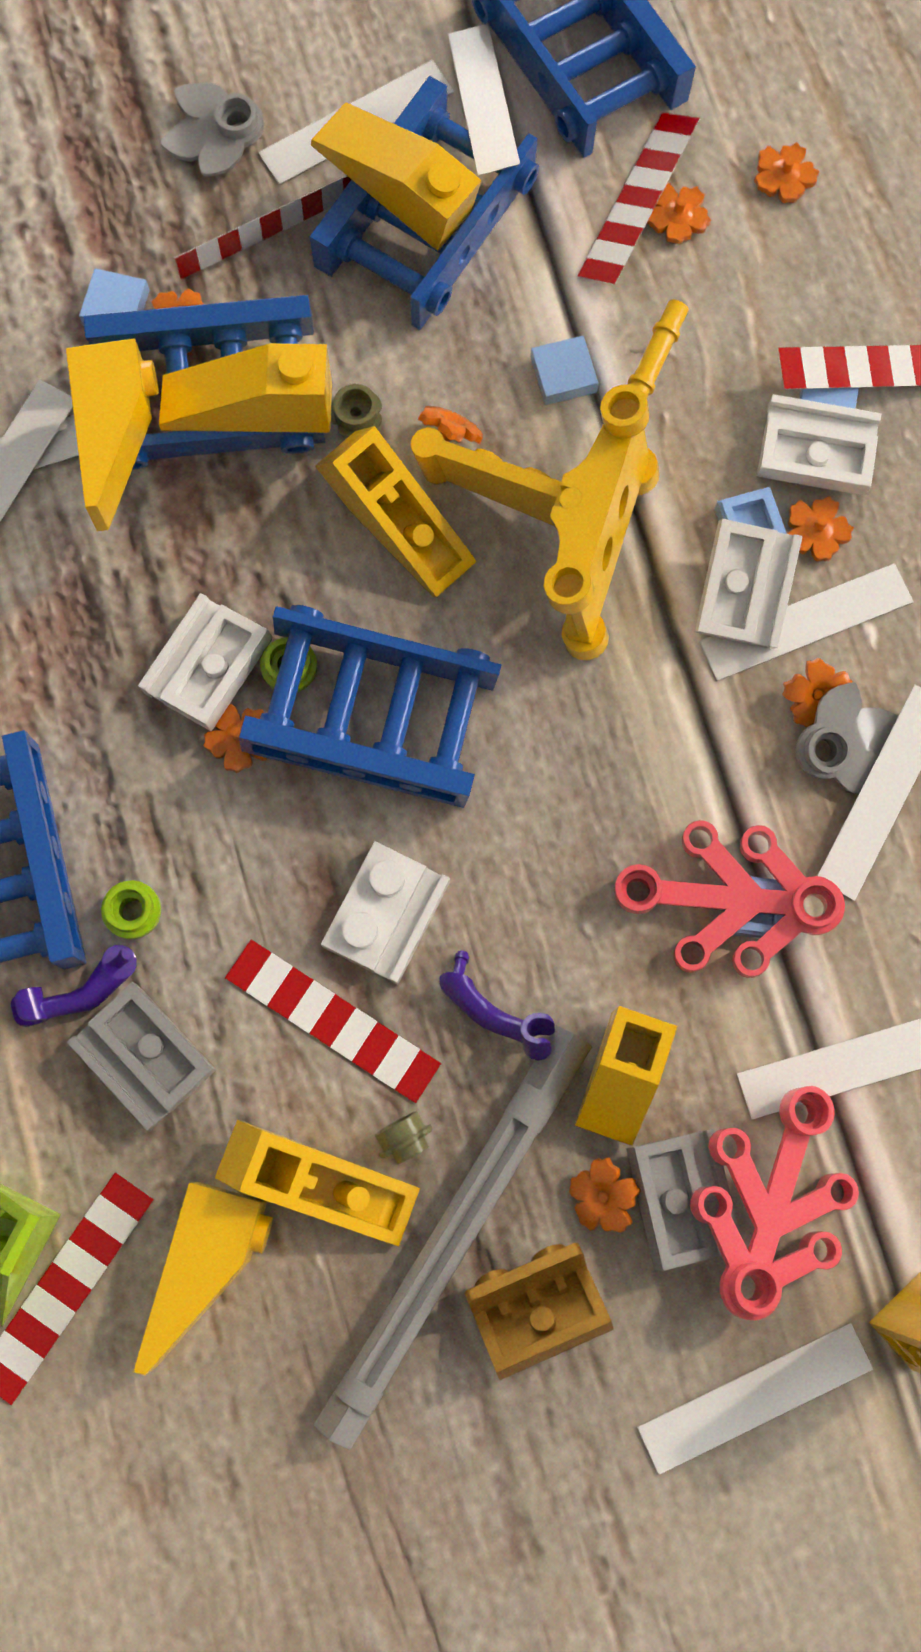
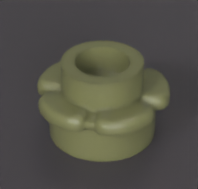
M361 384L346 385L336 393L334 400L331 402V423L336 424L338 432L345 437H349L357 430L373 426L378 429L382 422V416L379 414V411L382 409V403L379 397L368 387ZM358 409L361 411V415L354 417L351 415V412Z
M415 1111L386 1126L375 1134L382 1148V1151L378 1154L379 1157L387 1158L393 1155L396 1163L400 1164L418 1155L429 1147L424 1136L432 1131L431 1124L425 1126L418 1112Z

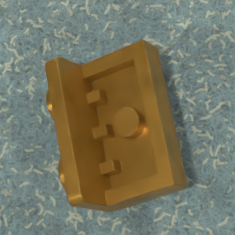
M577 1242L566 1247L563 1244H555L543 1248L532 1257L531 1262L511 1271L497 1269L488 1272L475 1282L474 1287L464 1292L499 1380L614 1330L612 1320L587 1268L582 1249Z

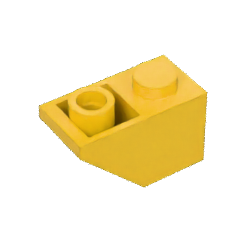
M618 1006L613 1010L574 1126L633 1146L659 1086L678 1026L622 1006Z

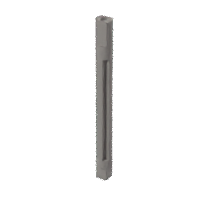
M557 1025L555 1033L549 1036L548 1041H550L552 1048L551 1054L546 1059L535 1060L506 1107L505 1114L351 1368L347 1369L314 1423V1426L329 1441L349 1450L352 1448L382 1398L385 1387L537 1134L540 1135L591 1050L592 1046L581 1037Z

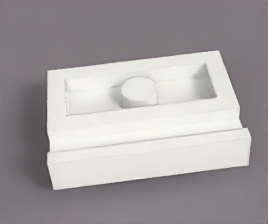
M773 394L767 409L768 416L764 428L757 477L866 496L872 484L878 442L877 430L882 413Z
M727 519L718 521L694 632L747 644L765 646L770 649L778 648L803 536L784 534L777 530Z
M200 593L138 687L147 696L156 698L170 709L212 731L273 638L268 629L222 604L219 606Z
M374 841L321 946L398 985L450 883V878L443 874L440 875L428 869L427 866Z

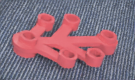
M702 820L694 821L686 827L682 836L683 849L692 857L702 858L726 886L661 880L657 872L651 867L636 864L625 868L619 874L614 889L618 904L625 911L632 914L647 913L656 904L725 910L698 934L686 936L676 945L674 961L681 970L689 973L702 970L709 962L711 953L758 913L785 916L757 942L746 941L734 951L732 956L733 967L739 975L746 978H755L765 972L769 966L770 958L801 932L809 935H822L830 932L840 923L845 912L844 897L837 885L824 877H805L777 846V838L774 832L762 825L752 826L746 830L740 840L741 854L750 862L763 863L785 891L761 889L720 843L716 828L711 823ZM695 830L705 831L710 837V845L704 849L695 848L690 842V833ZM753 835L763 836L768 842V851L763 854L754 853L748 846V838ZM636 881L644 883L649 891L648 897L643 901H634L629 898L626 888L630 883ZM812 896L821 900L824 906L821 916L813 917L806 913L803 907L805 898ZM687 944H695L700 947L703 953L702 961L694 965L686 963L681 956L682 947ZM753 949L760 954L762 962L758 969L750 970L742 965L740 956L744 950Z
M806 1086L795 1088L787 1092L782 1098L779 1114L785 1129L766 1189L750 1156L751 1143L744 1131L738 1128L720 1129L709 1140L711 1157L718 1164L727 1166L754 1226L747 1249L731 1217L733 1202L730 1194L719 1186L701 1187L693 1193L690 1200L691 1212L699 1222L708 1224L726 1264V1268L720 1278L722 1301L726 1308L738 1318L751 1321L766 1318L779 1304L783 1286L816 1269H831L841 1259L842 1247L835 1235L826 1231H812L802 1237L799 1250L773 1261L781 1236L832 1210H848L858 1200L859 1190L855 1180L845 1173H832L821 1177L815 1190L791 1201L810 1136L824 1133L829 1129L834 1120L833 1102L829 1095L818 1087ZM797 1102L803 1103L807 1109L808 1115L804 1123L798 1121L796 1117L795 1105ZM728 1135L737 1144L736 1154L732 1158L724 1153L722 1147L723 1141ZM835 1181L842 1185L844 1191L843 1198L839 1203L831 1195V1187ZM710 1193L719 1202L718 1212L713 1217L708 1215L704 1208V1200ZM819 1239L827 1247L826 1257L821 1262L814 1255V1245ZM747 1276H750L755 1283V1292L749 1299H746L741 1292V1283Z

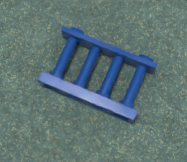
M471 0L478 19L483 24L489 23L553 114L556 127L562 138L566 142L572 141L583 158L593 154L597 121L647 93L659 94L670 110L688 102L696 66L648 0H571L530 23L526 21L514 4L519 0ZM594 13L597 16H603L614 32L558 62L554 60L542 43V41ZM622 52L632 56L642 71L586 102L583 101L570 80Z
M429 75L393 124L435 143L441 140L474 159L469 131L450 120V113L447 112V85ZM528 133L517 148L519 165L494 171L498 173L496 179L484 195L477 193L470 215L454 236L452 235L438 251L351 180L309 236L314 267L332 277L343 261L348 263L353 260L411 295V325L421 330L432 314L439 316L443 312L452 295V285L518 193L525 195L531 189L539 172V164L535 163L538 138ZM382 219L441 254L425 277L362 240V235L372 221L379 222Z
M309 295L83 316L85 338L89 345L135 338L139 351L159 350V353L165 355L167 374L188 368L187 353L192 351V346L214 344L215 348L220 349L222 358L242 352V348L247 346V341L269 339L270 343L298 344L303 339L302 336L314 335ZM173 431L146 434L132 470L147 467L148 460L276 447H281V452L287 454L305 453L312 451L314 444L325 443V433Z
M292 605L290 609L276 606L273 614L274 635L288 637L268 712L262 713L260 719L245 715L239 736L241 751L464 808L470 796L475 774L463 771L464 766L459 763L476 690L479 687L493 691L502 664L491 662L487 654L478 650L461 648L456 653L324 619V615L320 611L308 606ZM310 644L344 652L325 725L318 728L316 733L294 728L295 723L290 720ZM366 658L399 667L381 741L375 742L373 748L351 743V736L346 734ZM422 673L455 681L437 756L430 757L429 762L406 757L407 750L403 748Z
M25 730L2 735L5 755L0 756V786L4 785L7 790L13 789L17 810L10 811V818L0 820V844L15 840L18 845L25 844L29 866L22 867L21 874L0 879V903L28 896L30 901L37 900L41 922L34 924V930L0 938V963L40 953L43 958L49 957L50 963L64 970L87 964L40 747Z

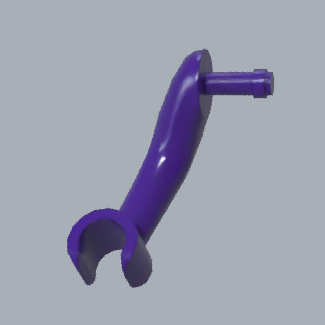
M123 945L109 947L104 952L102 959L86 983L70 993L44 998L42 987L19 990L11 1000L14 1021L20 1026L30 1027L44 1023L50 1018L95 1009L134 973L137 966V958L133 950Z
M463 950L458 951L454 958L453 972L443 973L439 978L442 992L482 1028L521 1042L525 1054L531 1059L537 1061L546 1059L552 1051L550 1041L545 1038L534 1037L537 1035H553L555 1033L553 1019L545 1013H533L523 1020L509 1015L492 1005L477 991L472 979L464 975L466 964L469 962V954Z

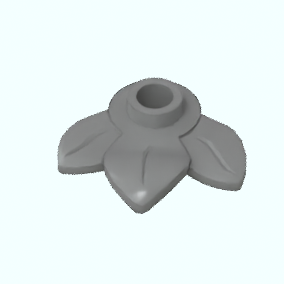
M193 83L175 88L174 94L186 118L171 129L161 139L160 143L166 152L179 160H198L203 176L220 175L235 167L240 161L243 149L251 146L261 137L264 130L263 114L258 105L248 96L240 93L227 94L217 84ZM236 123H244L239 126H232Z
M855 682L837 686L829 690L821 698L817 706L814 724L808 726L800 734L796 743L797 761L808 775L818 779L834 778L848 792L859 794L898 715L881 708H862L860 691ZM820 740L826 741L831 749L830 756L826 761H821L815 754L816 744Z

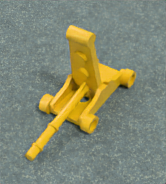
M669 300L660 320L654 324L652 329L653 335L635 373L630 375L628 384L618 385L605 393L600 406L604 424L587 457L577 467L563 474L561 481L551 478L538 469L532 467L522 468L507 463L486 449L477 448L473 451L444 441L440 431L435 428L426 427L418 430L412 436L410 442L411 450L425 479L430 483L441 484L446 481L551 524L556 528L560 540L557 563L546 573L543 586L550 605L556 611L566 614L561 636L568 653L579 660L597 658L605 651L608 645L609 636L604 620L600 617L637 496L650 492L659 481L658 461L656 455L647 447L644 430L649 422L650 414L647 398L655 390L656 386L654 383L673 343L677 342L680 337L679 330L689 311L688 306L679 300Z

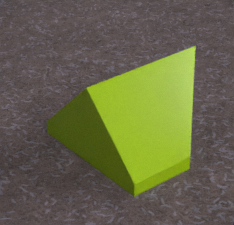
M0 1184L1 1327H3L61 1215Z

